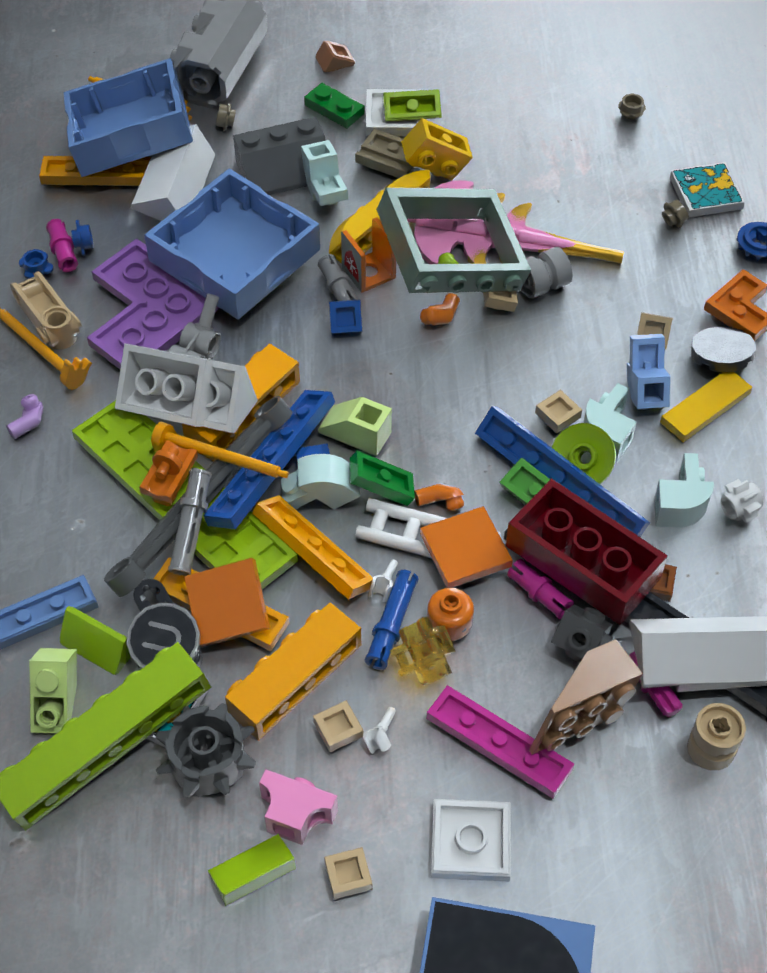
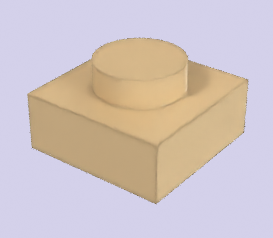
M516 291L483 292L485 307L496 310L515 311L518 304Z
M641 312L637 335L662 334L665 337V349H667L673 318Z
M560 389L537 404L535 414L554 432L558 433L580 419L582 409Z
M347 700L313 715V722L329 752H333L363 737V728Z
M363 847L324 857L334 900L373 890Z

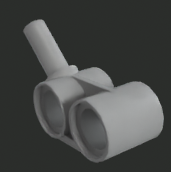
M207 293L199 323L189 322L181 333L180 346H171L168 350L169 352L205 359H212L216 355L220 346L221 335L213 331L214 328L211 327L219 300L218 296Z

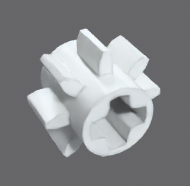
M737 479L725 485L727 492L722 494L720 504L728 518L736 519V521L743 519L747 523L759 516L758 510L762 509L764 497L760 488L755 483H749L747 480L741 483Z

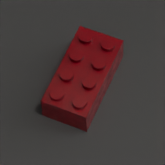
M552 478L508 523L506 547L619 625L623 623L659 582L668 555Z

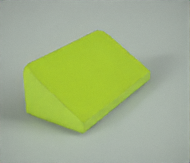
M440 89L383 93L385 122L442 118Z
M72 606L66 608L60 632V644L68 649H77L78 655L111 674L117 675L131 658L127 646V637Z
M279 834L209 869L208 873L225 906L295 870L296 862L291 851Z

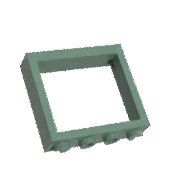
M385 188L376 210L409 293L511 292L521 290L531 272V268L495 189ZM407 219H483L502 263L425 264Z

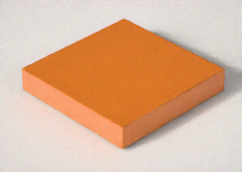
M484 506L420 528V535L447 588H453L512 567L513 560Z
M249 558L184 576L191 613L196 620L201 634L200 647L270 629L255 559Z

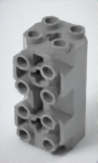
M205 0L199 15H195L192 21V31L196 33L184 32L177 49L172 50L170 58L172 59L182 90L189 94L187 99L192 104L213 109L220 101L224 102L227 100L268 32L267 14L259 0Z

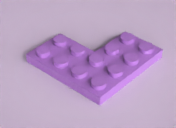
M137 238L91 271L94 281L128 305L87 337L88 345L119 369H121L124 343L167 351L171 346L180 341L181 333L189 322L199 323L206 298L150 262L146 245Z

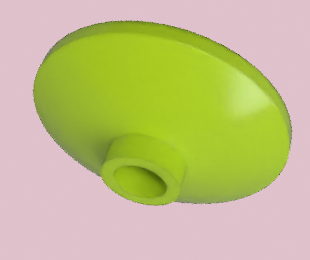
M589 423L571 425L556 437L552 445L555 451L599 484L609 477L616 461L614 443L608 433L596 425ZM589 452L591 460L583 464L581 457L584 453Z

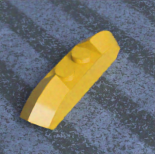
M420 170L406 174L388 184L385 188H430V170ZM385 189L379 191L375 198L365 206H361L355 214L345 219L335 230L330 241L329 254L334 255L341 264L342 231L347 230L364 253L372 247V219L378 217L380 220L376 209Z

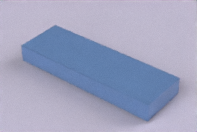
M81 575L1 609L0 650L62 624L65 610L68 606H72L83 613L99 608L85 576Z

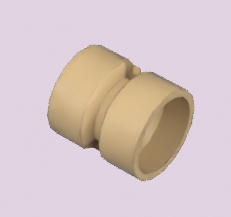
M712 703L703 707L697 715L687 743L688 754L693 762L701 768L710 771L724 769L732 763L746 732L745 720L740 712L732 706L723 703Z

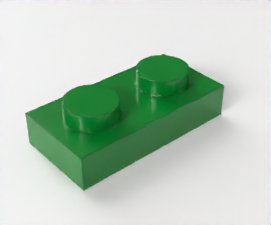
M320 83L304 96L305 106L346 129L365 114V106L324 83Z
M358 450L350 457L351 484L406 506L415 499L413 473Z

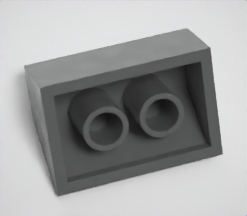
M316 117L233 135L235 159L241 175L261 187L268 195L307 187L301 146L326 141Z

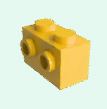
M423 118L419 120L401 141L406 162L413 167L429 169L433 175L441 176L451 181L473 158L467 137Z

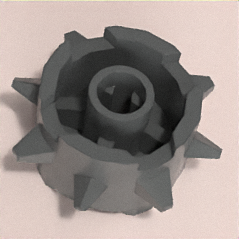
M221 703L215 710H210L209 706L204 705L191 709L186 706L183 708V713L173 721L174 726L171 730L157 732L156 739L165 745L168 759L156 769L157 774L172 773L179 785L183 787V797L190 798L192 795L202 797L219 792L227 795L230 793L229 787L242 777L244 769H251L256 765V761L245 753L243 741L255 731L254 727H240L234 717L228 713L227 704Z

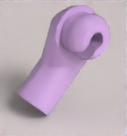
M29 394L22 398L21 405L24 407L22 417L6 425L9 434L14 440L36 428L41 422L44 407L34 394Z

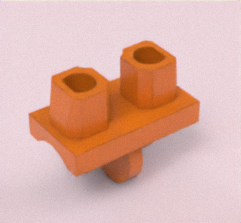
M166 440L162 449L155 452L152 458L153 464L139 487L140 493L151 496L156 503L171 506L182 484L187 479L190 469L198 458V451L192 448H181L173 442Z

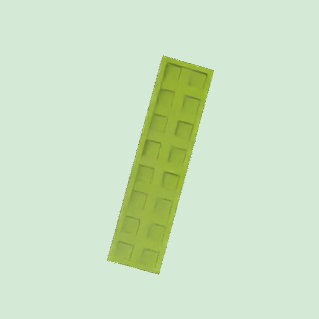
M115 400L72 430L73 437L154 516L161 520L186 492L189 475L182 484L171 506L156 503L151 496L140 493L139 487L153 464L152 458L155 450L151 443V437L157 424L146 415L115 409ZM195 461L192 467L206 470L197 461ZM223 487L220 490V492L211 500V502L208 504V508L217 499V497L221 494L225 487ZM249 511L236 529L208 526L202 516L194 554L210 569L253 558L256 560L260 584L263 589L298 562V554L254 516L251 511Z

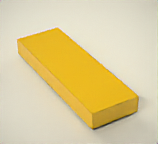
M722 372L663 414L660 423L684 443L750 395L752 386L735 372Z

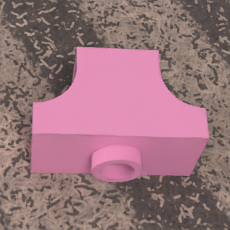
M265 769L259 785L261 798L270 804L265 814L266 830L268 833L279 834L284 839L303 845L308 832L314 826L322 823L333 824L338 812L337 795L316 788L312 782L304 778L296 777L291 779Z

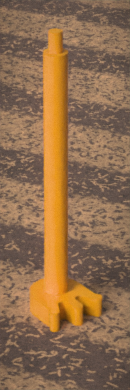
M0 308V319L61 372L60 381L64 386L74 390L84 383L89 368L92 365L86 357L82 360L75 357L72 363L67 359L62 360L6 309Z
M159 422L152 432L151 443L155 452L161 450L167 440L181 448H192L197 450L199 454L274 478H278V476L288 478L289 472L281 470L280 466L178 435L174 427L165 422Z

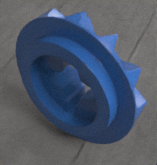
M751 222L742 226L736 239L738 241V249L745 250L746 257L750 255L756 256L757 261L761 257L767 259V223Z

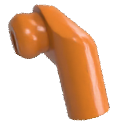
M448 293L442 304L432 305L423 309L420 313L421 322L424 325L431 324L433 326L450 323L459 305V297L456 294Z
M436 484L414 490L415 501L418 507L446 500L448 510H455L464 506V500L461 496L464 494L457 487Z

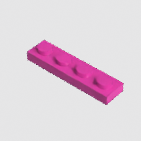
M448 685L427 711V720L554 799L573 771L574 763L553 750L547 751V749H544L532 755L529 749L535 740L534 738Z

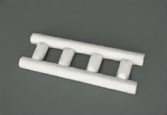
M369 498L366 504V511L375 513L370 528L358 525L355 538L432 558L425 543L415 540L420 525L427 526L447 518ZM388 517L407 521L403 536L383 531Z

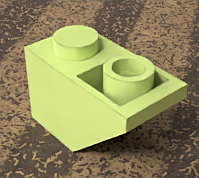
M364 397L333 405L318 428V433L377 456L392 433V408Z
M40 648L29 660L31 733H58L61 731L62 726L72 718L77 688V649Z

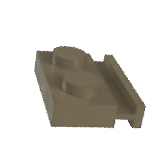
M375 128L361 145V150L355 153L356 163L397 178L413 172L416 168L406 162L401 143L403 138Z

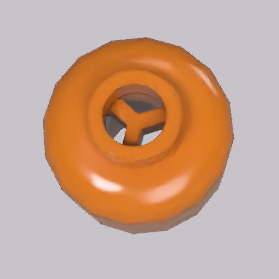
M444 588L433 594L427 608V625L431 633L444 641H456L469 633L473 625L474 605L470 596L457 588Z

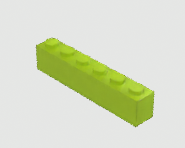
M179 642L171 647L162 649L156 654L152 662L141 670L130 673L125 678L123 684L111 693L104 694L96 699L90 709L79 717L68 720L62 726L61 731L49 740L35 745L31 749L30 754L16 765H11L1 771V803L13 820L25 831L181 712L184 707L190 705L212 688L204 673Z

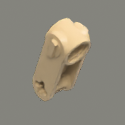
M39 271L35 272L34 277L19 284L16 282L10 284L14 298L35 326L37 334L45 344L47 343L51 348L63 350L74 345L77 340V334L80 333L79 328L82 327L81 322L73 311L71 312Z

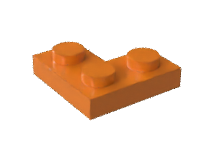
M742 269L705 302L704 310L727 326L744 331L756 341L767 331V312L754 305V303L766 293L767 284Z

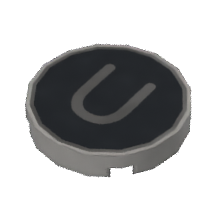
M157 603L145 607L133 618L128 628L127 646L129 653L140 669L152 662L156 654L162 649L171 647L179 642L193 661L200 650L201 634L195 618L185 608L174 603Z

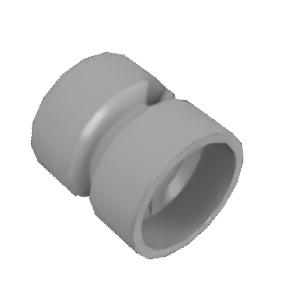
M554 247L541 252L538 255V259L534 256L526 258L531 272L521 290L528 298H535L547 293L550 289L555 290L572 282L573 273L570 261L560 247Z

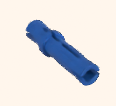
M404 569L397 572L396 580L380 622L372 630L374 638L364 660L370 666L373 659H376L372 667L374 669H386L393 646L400 640V627L419 580L418 576L414 573L409 581L408 579L411 574L409 570Z

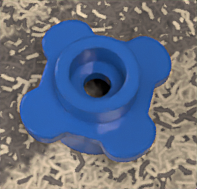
M76 220L77 229L71 230L73 244L75 248H81L82 256H86L85 249L94 248L91 228L89 224L80 226V221Z
M33 249L23 255L19 260V266L24 268L25 278L30 279L34 277V273L37 271L42 275L50 274L53 271V264L48 262V254L46 252Z

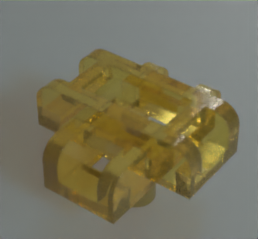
M422 617L417 622L399 630L403 644L390 650L392 657L397 658L401 670L398 671L400 677H406L416 672L422 685H429L452 673L446 656L455 652V648L445 625L433 628L429 617ZM438 635H439V637H440V640H441L442 644L438 641V638H437ZM407 651H409L413 663L410 665L405 655Z

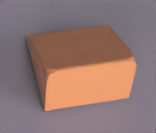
M323 41L316 54V59L324 72H332L354 66L355 64L346 45Z

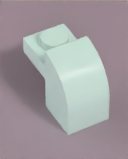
M326 140L301 146L304 172L313 201L318 200L320 206L334 205L340 201L348 200V189L339 175L338 156L330 141Z
M619 383L616 384L610 393L605 392L599 403L589 399L583 422L596 425L608 433L616 450L615 463L619 461L631 444L637 423L621 414L625 409L629 388Z
M684 453L679 470V480L659 479L654 496L656 527H687L695 524L705 515L713 492L714 482L704 481L705 470L704 467H699L698 454Z
M313 454L298 459V470L289 474L288 478H281L282 498L295 509L315 499L320 500L332 509H336L360 497V487L351 484L350 463L335 455Z

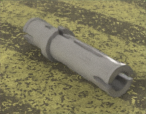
M199 468L190 469L185 497L180 500L179 506L182 508L170 566L168 567L169 572L177 575H191L202 516L208 509L206 497L212 473Z

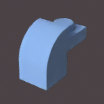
M662 334L630 336V361L627 363V382L631 400L637 409L670 407V375L664 369L665 337Z

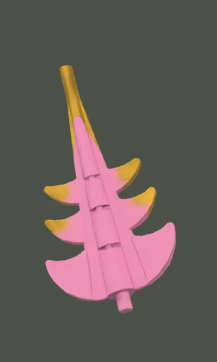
M455 180L442 183L435 188L473 189L474 183L466 180ZM497 193L502 203L505 200V194ZM531 203L521 204L513 208L507 215L523 251L543 252L554 247H560L566 255L591 257L622 263L623 251L592 246L527 227L525 220L531 211ZM407 219L408 222L416 223L414 238L422 258L429 264H438L439 256L446 252L451 253L457 244L463 245L464 254L470 264H486L485 258L491 248H495L483 219Z

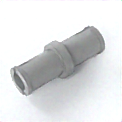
M329 254L331 262L327 255L321 257L318 261V267L327 280L326 287L329 292L333 293L338 301L359 300L350 286L351 280L347 273L342 272L336 257Z

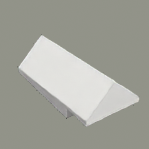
M197 124L190 125L193 142L152 155L130 207L131 209L162 221L175 210L192 201L199 191L203 189L215 153Z
M124 343L115 409L195 427H207L235 433L258 401L245 366Z
M767 616L630 619L629 624L637 664L643 673L640 678L642 688L676 686L677 692L767 686Z

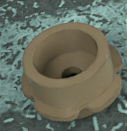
M634 93L623 96L622 101L618 104L620 113L627 119L641 117L646 110L643 97Z
M230 103L228 105L219 104L215 126L223 127V131H226L227 126L233 127L236 110L231 109Z
M678 200L664 204V211L662 212L664 221L670 227L676 225L678 228H681L683 222L689 219L684 205Z

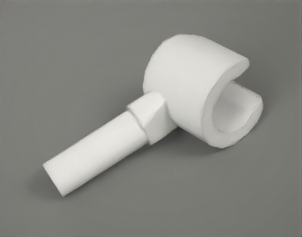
M396 560L390 561L382 575L373 577L368 594L370 598L372 594L379 593L384 596L382 602L388 601L393 586L392 575L398 566Z
M393 707L387 708L382 720L376 727L363 734V739L371 754L379 748L384 752L391 747L386 731L396 713Z

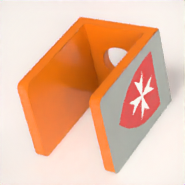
M378 217L372 219V252L365 255L347 230L341 232L342 269L361 293L396 278V258ZM366 267L376 268L377 274L367 277Z

